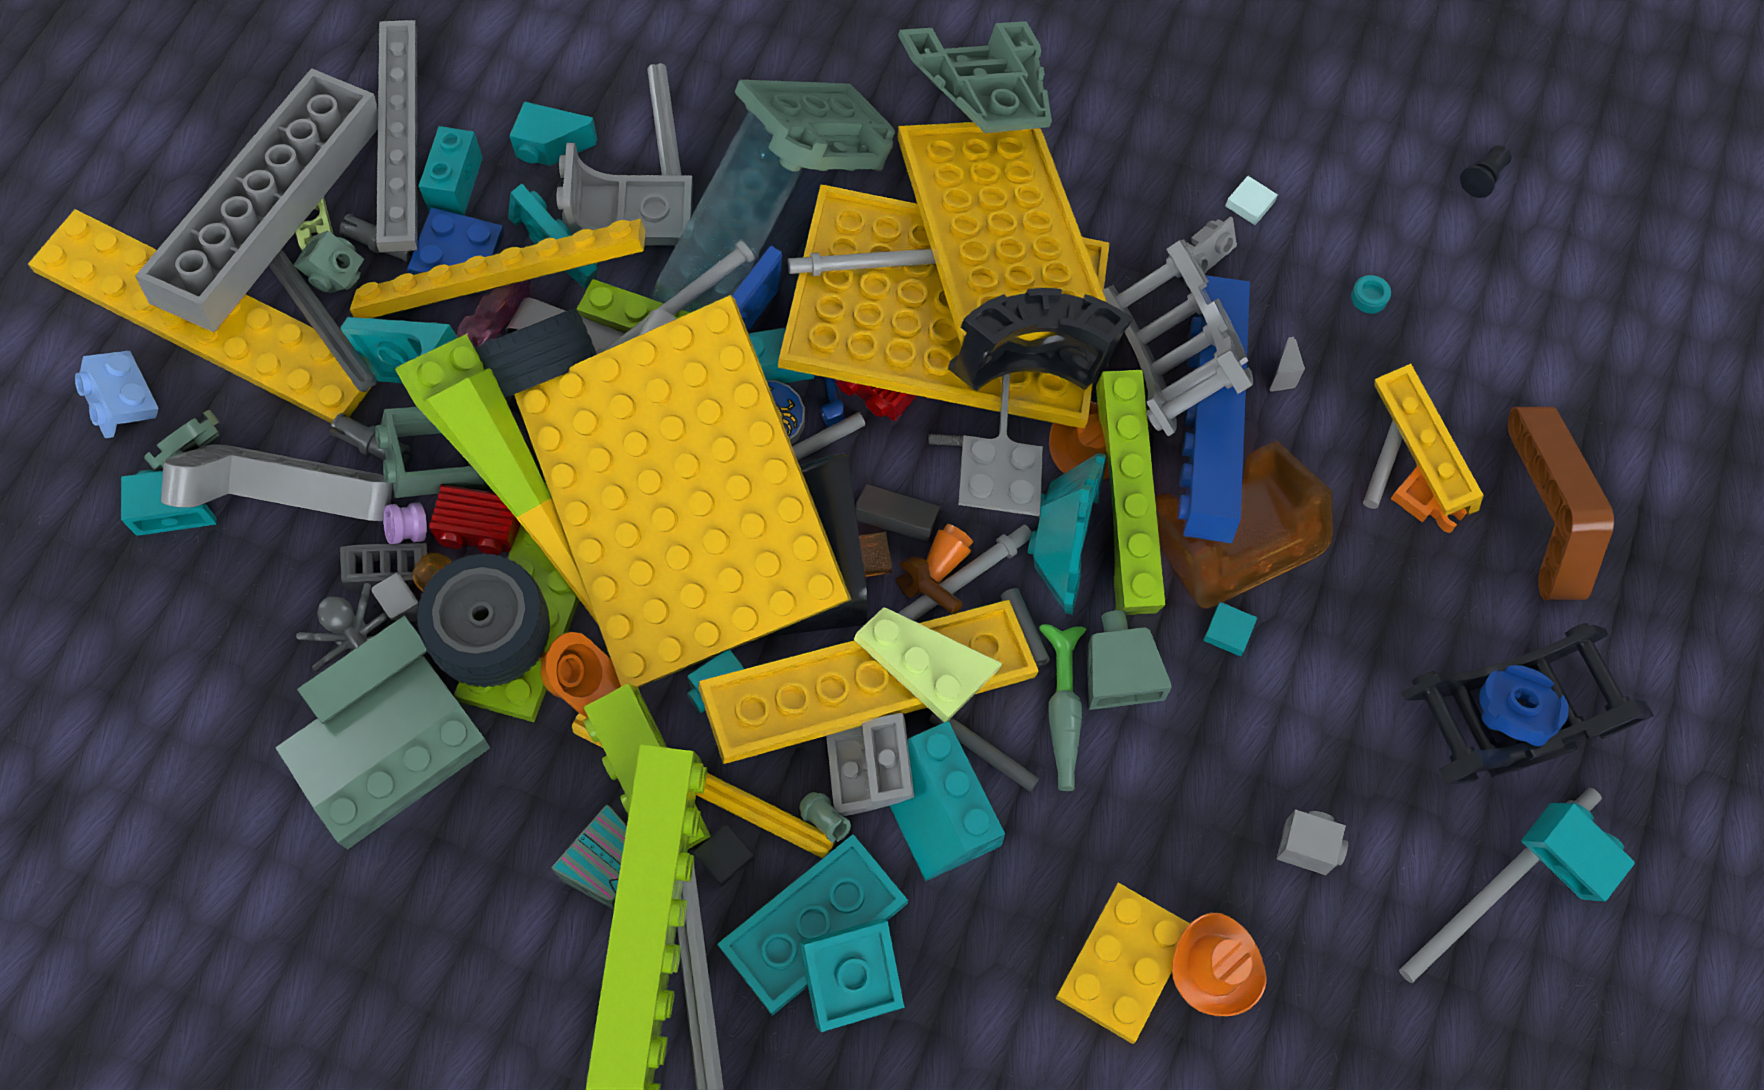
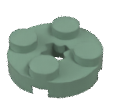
M211 410L203 412L207 419L200 424L196 418H193L157 445L162 451L154 458L148 452L144 459L156 471L163 467L165 459L185 453L196 444L200 448L213 442L220 436L216 428L221 422Z

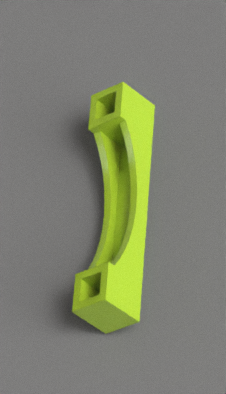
M1143 370L1103 372L1098 380L1096 393L1099 423H1101L1105 440L1111 485L1115 551V575L1113 579L1116 610H1122L1126 615L1157 613L1165 606Z

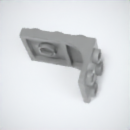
M567 143L566 155H560L559 172L560 177L564 178L563 187H557V206L559 210H563L562 221L570 229L572 235L582 229L596 230L608 227L619 220L632 221L641 218L646 230L644 245L691 246L692 175H611L601 173L588 167L581 161L575 143Z

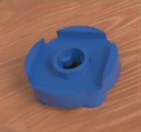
M1520 665L1508 666L1505 671L1497 672L1495 670L1491 672L1479 694L1480 705L1484 711L1482 713V720L1488 728L1502 731L1512 738L1528 742L1534 746L1545 745L1551 737L1559 732L1568 718V703L1563 694L1559 698L1551 689L1554 683L1547 676L1534 669ZM1522 699L1526 701V707L1519 704L1517 700Z

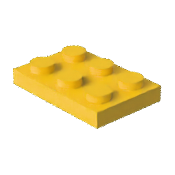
M1117 883L1056 999L1134 1044L1172 972V962L1177 942L1190 923L1124 885Z

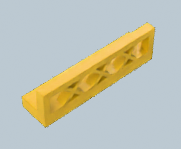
M1412 364L1376 378L1374 386L1444 516L1463 508L1466 509L1468 515L1479 511L1483 493Z

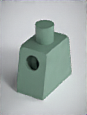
M1122 610L1104 613L1101 616L1104 632L1093 634L1087 648L1088 709L1093 710L1165 701L1172 687L1151 631L1145 627L1128 629L1126 614Z

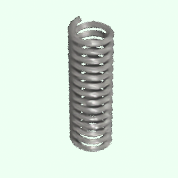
M941 434L928 435L929 444L932 443V445H939L940 443L943 446H950V444L951 446H961L963 442V436L960 439V435H953V437L952 435L949 437L946 434L945 436L942 434V437Z

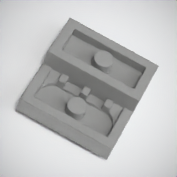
M903 713L874 718L862 723V726L826 736L834 809L842 816L883 808L914 797Z

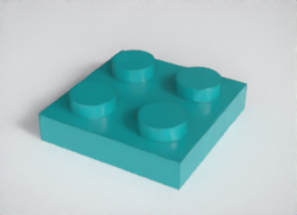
M878 919L799 941L815 1024L820 1032L904 1008L888 921Z

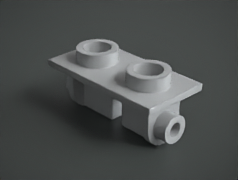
M1229 217L1224 222L1219 219L1209 221L1205 227L1191 237L1192 244L1196 246L1187 243L1204 273L1237 246L1232 217ZM1183 278L1184 287L1188 288V285Z

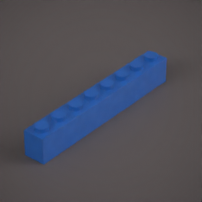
M1207 276L1209 282L1206 283L1207 286L1204 289L1212 302L1219 299L1247 356L1250 282ZM1197 314V317L1193 316L1189 339L1204 331L1203 326L1207 325L1203 314ZM1211 344L1189 358L1187 367L1194 368L1195 370L1215 358L1216 347ZM1247 363L1242 365L1244 370L1247 369ZM1233 386L1229 389L1223 387L1185 410L1184 425L1190 426V432H1185L1182 456H1188V463H1183L1179 485L1186 488V495L1181 494L1177 514L1178 519L1184 520L1183 536L1226 543L1233 542L1241 520L1246 389L1238 394Z

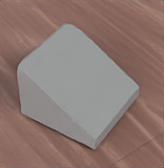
M1288 337L1281 352L1269 388L1271 392L1295 388L1305 370L1297 341L1294 337Z
M395 573L373 586L372 593L390 619L397 621L405 615L408 621L418 622V601L400 574L397 575Z

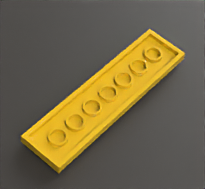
M1010 600L919 623L1003 663L999 671L976 694L1035 678L1039 672ZM855 640L701 680L698 686L723 764L856 728L874 718L899 713L906 714L928 708Z

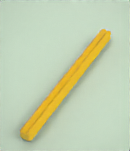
M579 713L571 727L574 734L602 747L600 741L595 743L591 739L584 725V720L587 717ZM707 773L704 793H696L697 796L822 859L834 847L835 842L829 841L826 835L817 827Z

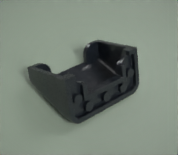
M847 453L829 455L800 465V468L852 600L771 633V636L861 626L867 623V589Z

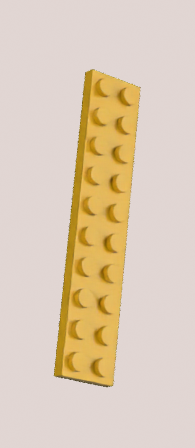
M76 209L73 210L28 263L35 273L331 424L340 413L350 417L371 389L370 387L367 392H361L356 388L314 328L246 294L215 333L149 304L135 276L157 250Z

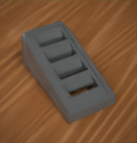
M427 543L367 544L340 547L341 580L349 593L362 592L365 583L371 584L372 591L373 586L395 573L401 575L407 586L428 583L430 580ZM414 556L415 572H408L407 557ZM391 559H397L398 572L391 573ZM375 561H380V573H374ZM362 563L363 573L357 574V564Z

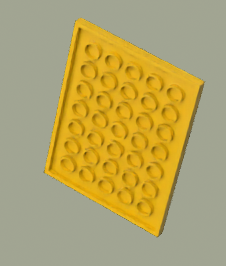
M821 184L803 257H810V253H819L820 256L931 249L918 204ZM1082 237L1100 286L1104 290L1109 242ZM936 264L821 272L820 276H812L811 272L799 273L779 355L778 368L997 412L1001 411L1003 376L990 381L976 391L948 369L949 362L959 354L962 346ZM1034 371L1010 373L1008 414L1085 428L1089 416L1092 384L1084 390L1064 378L1049 373Z
M731 295L569 367V372L514 394L621 687L628 683L638 688L717 656L726 650L734 649L852 600L737 303Z

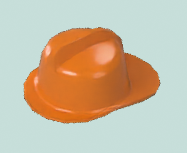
M568 632L559 635L551 643L548 651L543 652L539 658L542 662L540 671L542 683L546 689L554 696L562 698L578 713L587 718L584 706L621 687L611 659L582 633Z

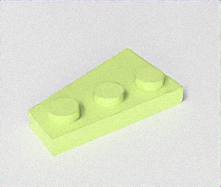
M885 607L856 633L854 638L865 651L943 722L949 721L999 671L1003 664Z

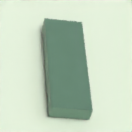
M404 615L297 690L324 725L428 651L421 637Z

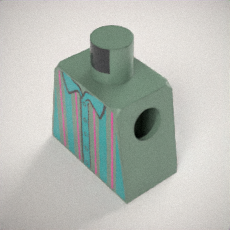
M606 804L551 867L552 870L566 884L614 910L627 828L626 824Z

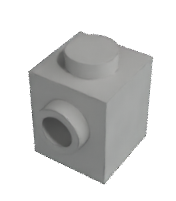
M1295 809L1285 821L1276 859L1327 875L1337 865L1341 866L1345 860L1348 850V841L1343 840L1346 825L1334 822V818L1331 815L1323 812L1310 811L1305 813Z

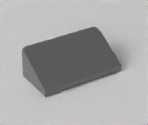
M866 484L856 503L855 511L857 521L929 543L941 506Z

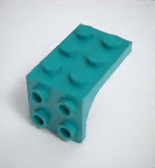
M347 317L340 328L370 371L373 372L377 381L402 383L395 370L397 367L458 338L449 324L435 322L425 323Z

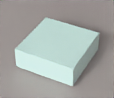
M1247 176L1228 198L1226 207L1256 225L1275 203L1278 194Z

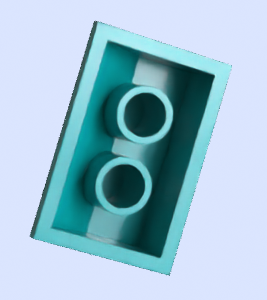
M949 721L909 738L907 742L914 797L889 807L924 880L928 881L1001 847L1005 832Z

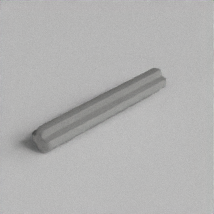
M662 63L657 65L651 64L647 71L661 174L681 175L666 66Z

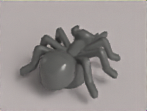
M365 583L363 586L356 616L354 615L352 605L342 597L329 596L321 601L317 611L319 622L332 633L299 632L296 634L298 640L335 641L339 645L312 666L314 671H319L345 650L350 649V652L374 637H367V634L389 618L383 612L367 625L363 621L372 587L370 583Z

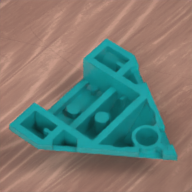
M1104 453L1095 454L1051 481L1047 493H1041L1040 515L1037 516L1040 517L1038 531L1033 530L1030 537L1028 554L1034 555L1036 571L1065 614L1073 615L1081 581V553L1092 504L1099 501L1106 469V454Z

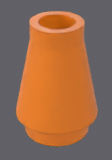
M947 524L943 530L937 531L926 561L929 563L930 579L937 584H940L971 553L969 547L973 540L965 532L951 524Z

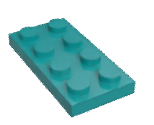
M851 835L717 945L773 1016L808 987L799 941L878 919L887 921L908 904V899L858 839Z

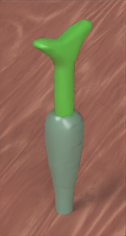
M1043 624L1039 627V630L1051 642L1056 651L1057 692L1049 700L1048 711L1052 746L1058 771V790L1073 791L1075 789V766L1082 722V704L1080 698L1073 692L1072 654L1079 638L1086 632V628L1078 626L1061 631L1052 625Z

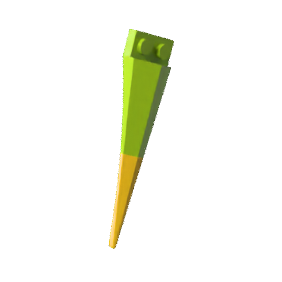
M467 334L397 367L395 370L417 408L449 440L517 518L598 624L553 500L490 368L484 369L483 363L480 361L479 355Z

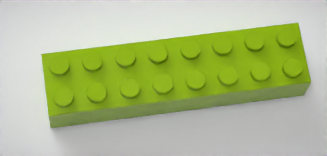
M639 745L586 1090L661 1089V1084L653 1082L655 1069H658L659 1065L664 1064L666 1056L667 1037L660 1036L662 1021L671 1017L674 991L667 990L669 974L677 972L681 954V945L674 944L676 927H684L688 901L681 899L683 881L690 882L692 878L694 855L688 853L690 837H697L701 811H697L694 805L696 793H704L707 777V767H703L701 759L694 751Z

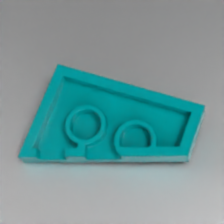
M523 184L510 192L508 219L515 226H518L520 223L525 224L529 232V239L535 244L546 238L560 239L572 236L570 229L562 220H554L546 211V203L537 192H529ZM597 263L565 270V272L585 289L592 279H596L598 268L596 266Z

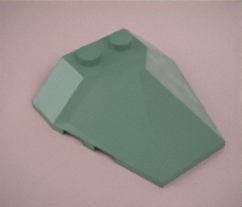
M1026 21L995 23L987 46L944 49L933 28L899 31L898 36L912 62L984 133L1050 127L1052 120L1048 93L1043 87L1044 67H1040L1039 61L1041 48Z

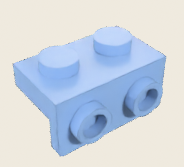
M130 351L83 356L80 372L75 375L76 389L80 396H85L89 404L91 421L95 426L99 425L105 438L114 437L117 424L155 419L157 417L159 408Z

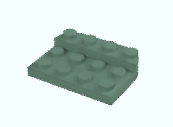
M739 80L735 94L746 104V108L755 114L765 125V129L773 135L768 148L780 157V164L784 168L791 171H800L801 167L820 171H827L828 169H845L848 171L872 169L881 171L893 147L892 138L895 130L851 84Z

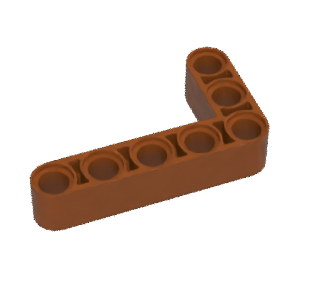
M1554 406L1513 407L1508 417L1510 438L1555 523L1539 571L1538 588L1540 595L1545 601L1586 600L1591 595L1613 532L1614 514L1612 507L1557 409Z

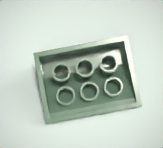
M421 656L324 725L317 718L275 748L313 809L337 843L349 849L490 749V746L425 657Z

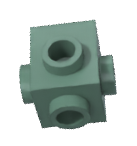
M325 231L312 236L293 266L308 276L309 283L322 292L333 293L343 289L348 290L357 282L361 274L358 269L364 258L355 252V247L349 241L336 237L329 231Z

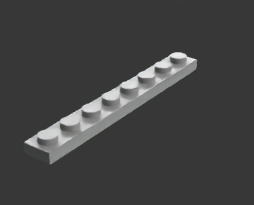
M415 20L379 22L376 234L379 252L417 250V27Z

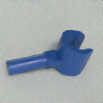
M825 377L829 403L820 406V412L825 425L830 427L844 420L845 416L843 413V402L838 399L834 379Z

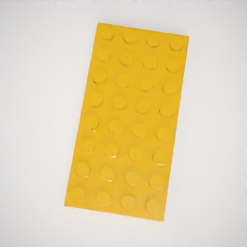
M974 122L899 126L898 142L961 346L967 333L960 328L963 319L982 304L1004 294L1006 297L1024 294L1027 289L1057 288L1062 289L1061 294L1084 298V295L1087 294L1107 302L1041 128L984 133ZM1034 332L1018 336L1017 338L1033 341L1057 334L1054 332Z

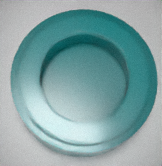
M1366 275L1358 279L1351 292V300L1354 306L1360 311L1370 314L1382 311L1391 297L1389 284L1383 278L1375 275Z

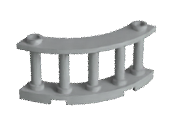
M1184 239L1179 240L1166 249L1170 257L1166 259L1167 263L1120 294L1114 285L1102 290L1107 303L1120 309L1131 318L1133 317L1127 308L1129 305L1174 276L1177 278L1183 276L1192 292L1187 295L1188 300L1141 330L1133 318L1129 327L1124 331L1143 370L1147 384L1148 400L1146 403L1150 408L1146 411L1147 416L1157 431L1163 429L1167 436L1175 433L1177 415L1221 388L1226 387L1229 389L1233 386L1239 394L1253 385L1252 371L1249 367L1245 370L1242 368V365L1248 362V358L1220 300L1216 299L1212 302L1204 289L1209 280ZM1196 312L1198 315L1203 314L1207 325L1203 326V332L1160 359L1155 360L1147 343ZM1211 344L1216 347L1215 358L1167 387L1162 376L1163 374Z

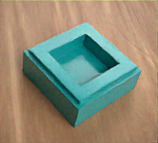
M1219 602L1203 641L1241 657L1258 617Z

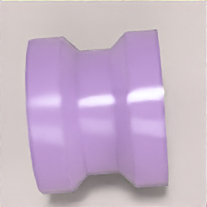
M420 502L410 503L407 507L402 508L396 504L385 506L383 525L389 544H399L403 539H411L413 542L425 540L427 522L424 508Z

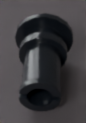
M1500 145L1494 146L1482 161H1478L1473 166L1465 168L1460 175L1462 188L1473 197L1485 198L1489 196L1495 189L1499 173L1512 159L1509 150L1502 158H1499L1505 147Z

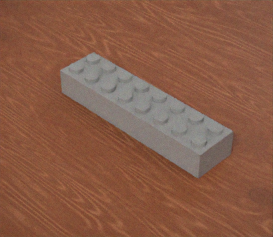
M311 68L135 277L149 304L215 333L377 131L378 107L374 94Z

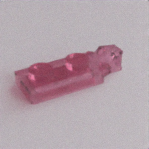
M531 279L496 287L489 296H483L476 308L475 315L465 316L459 325L458 338L467 334L472 345L475 347L481 346L488 337L494 339L513 317L522 300L530 297Z

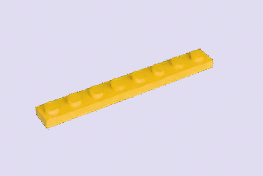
M641 218L632 221L619 220L608 227L596 230L582 229L572 236L560 239L546 238L535 245L523 248L510 247L499 254L487 257L474 256L463 263L451 266L445 264L438 265L427 272L415 275L406 273L396 277L394 280L379 284L376 282L366 283L359 289H356L350 311L355 318H374L644 251L646 230Z

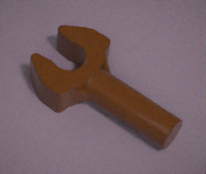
M910 556L899 563V566L907 572L895 580L902 592L909 598H913L919 593H924L951 614H956L961 609V600L930 579L929 563L921 557Z

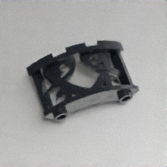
M1032 288L1027 289L1024 294L1006 297L1004 294L982 304L963 319L960 328L967 333L959 354L949 362L948 369L976 391L1000 376L1024 371L1056 375L1085 390L1106 369L1108 361L1122 334L1129 327L1133 318L1111 304L1085 294L1084 298L1061 294L1062 289ZM1034 332H1054L1057 334L1033 341L1017 338L1018 336Z

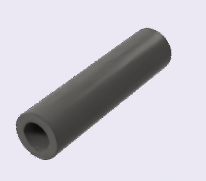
M1012 588L1005 591L1000 597L1002 601L1010 600L1037 668L1047 664L1050 658L1019 589Z

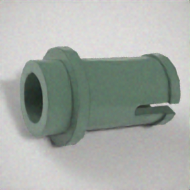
M812 792L801 801L799 809L801 817L805 822L814 824L831 842H835V840L839 842L845 838L851 827L850 821L831 806L828 796L823 793Z

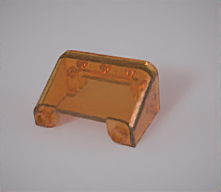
M1277 440L1253 451L1247 458L1244 468L1245 479L1242 480L1241 520L1232 543L1183 536L1184 520L1177 518L1179 500L1169 493L1155 496L1160 548L1190 597L1202 608L1214 607L1219 602L1227 601L1318 557L1332 542V490Z

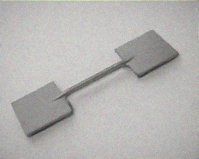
M1006 374L1002 377L999 436L994 439L963 436L958 505L1039 516L1043 447L1016 443L1007 436L1010 374Z

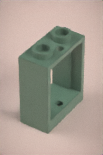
M417 407L384 409L381 425H376L375 437L378 449H384L386 459L383 461L384 479L387 484L392 483L395 498L438 494L441 485L475 490L489 489L490 486L469 462L466 467L406 472L398 437L438 434L440 432Z

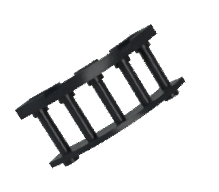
M1583 623L1568 630L1565 633L1566 638L1499 664L1453 674H1436L1435 671H1430L1413 679V686L1401 693L1404 700H1426L1452 752V755L1449 757L1451 763L1439 768L1446 784L1475 782L1479 779L1476 773L1486 770L1489 771L1492 778L1515 772L1577 750L1578 747L1575 741L1587 737V739L1599 735L1602 740L1653 717L1654 715L1646 701L1630 700L1629 696L1624 697L1595 646V642L1609 636L1607 630L1600 626H1589L1588 623ZM1576 651L1580 652L1607 702L1605 706L1606 712L1588 720H1584L1583 716H1577L1549 664ZM1512 665L1525 666L1547 676L1554 683L1551 689L1559 698L1562 694L1564 695L1569 708L1568 718L1559 732L1551 737L1543 746H1534L1528 742L1517 740V744L1503 747L1501 743L1495 742L1489 728L1484 724L1482 715L1470 691L1481 688L1491 672L1495 670L1497 672L1505 671L1508 666ZM1453 695L1480 750L1468 747L1443 697Z

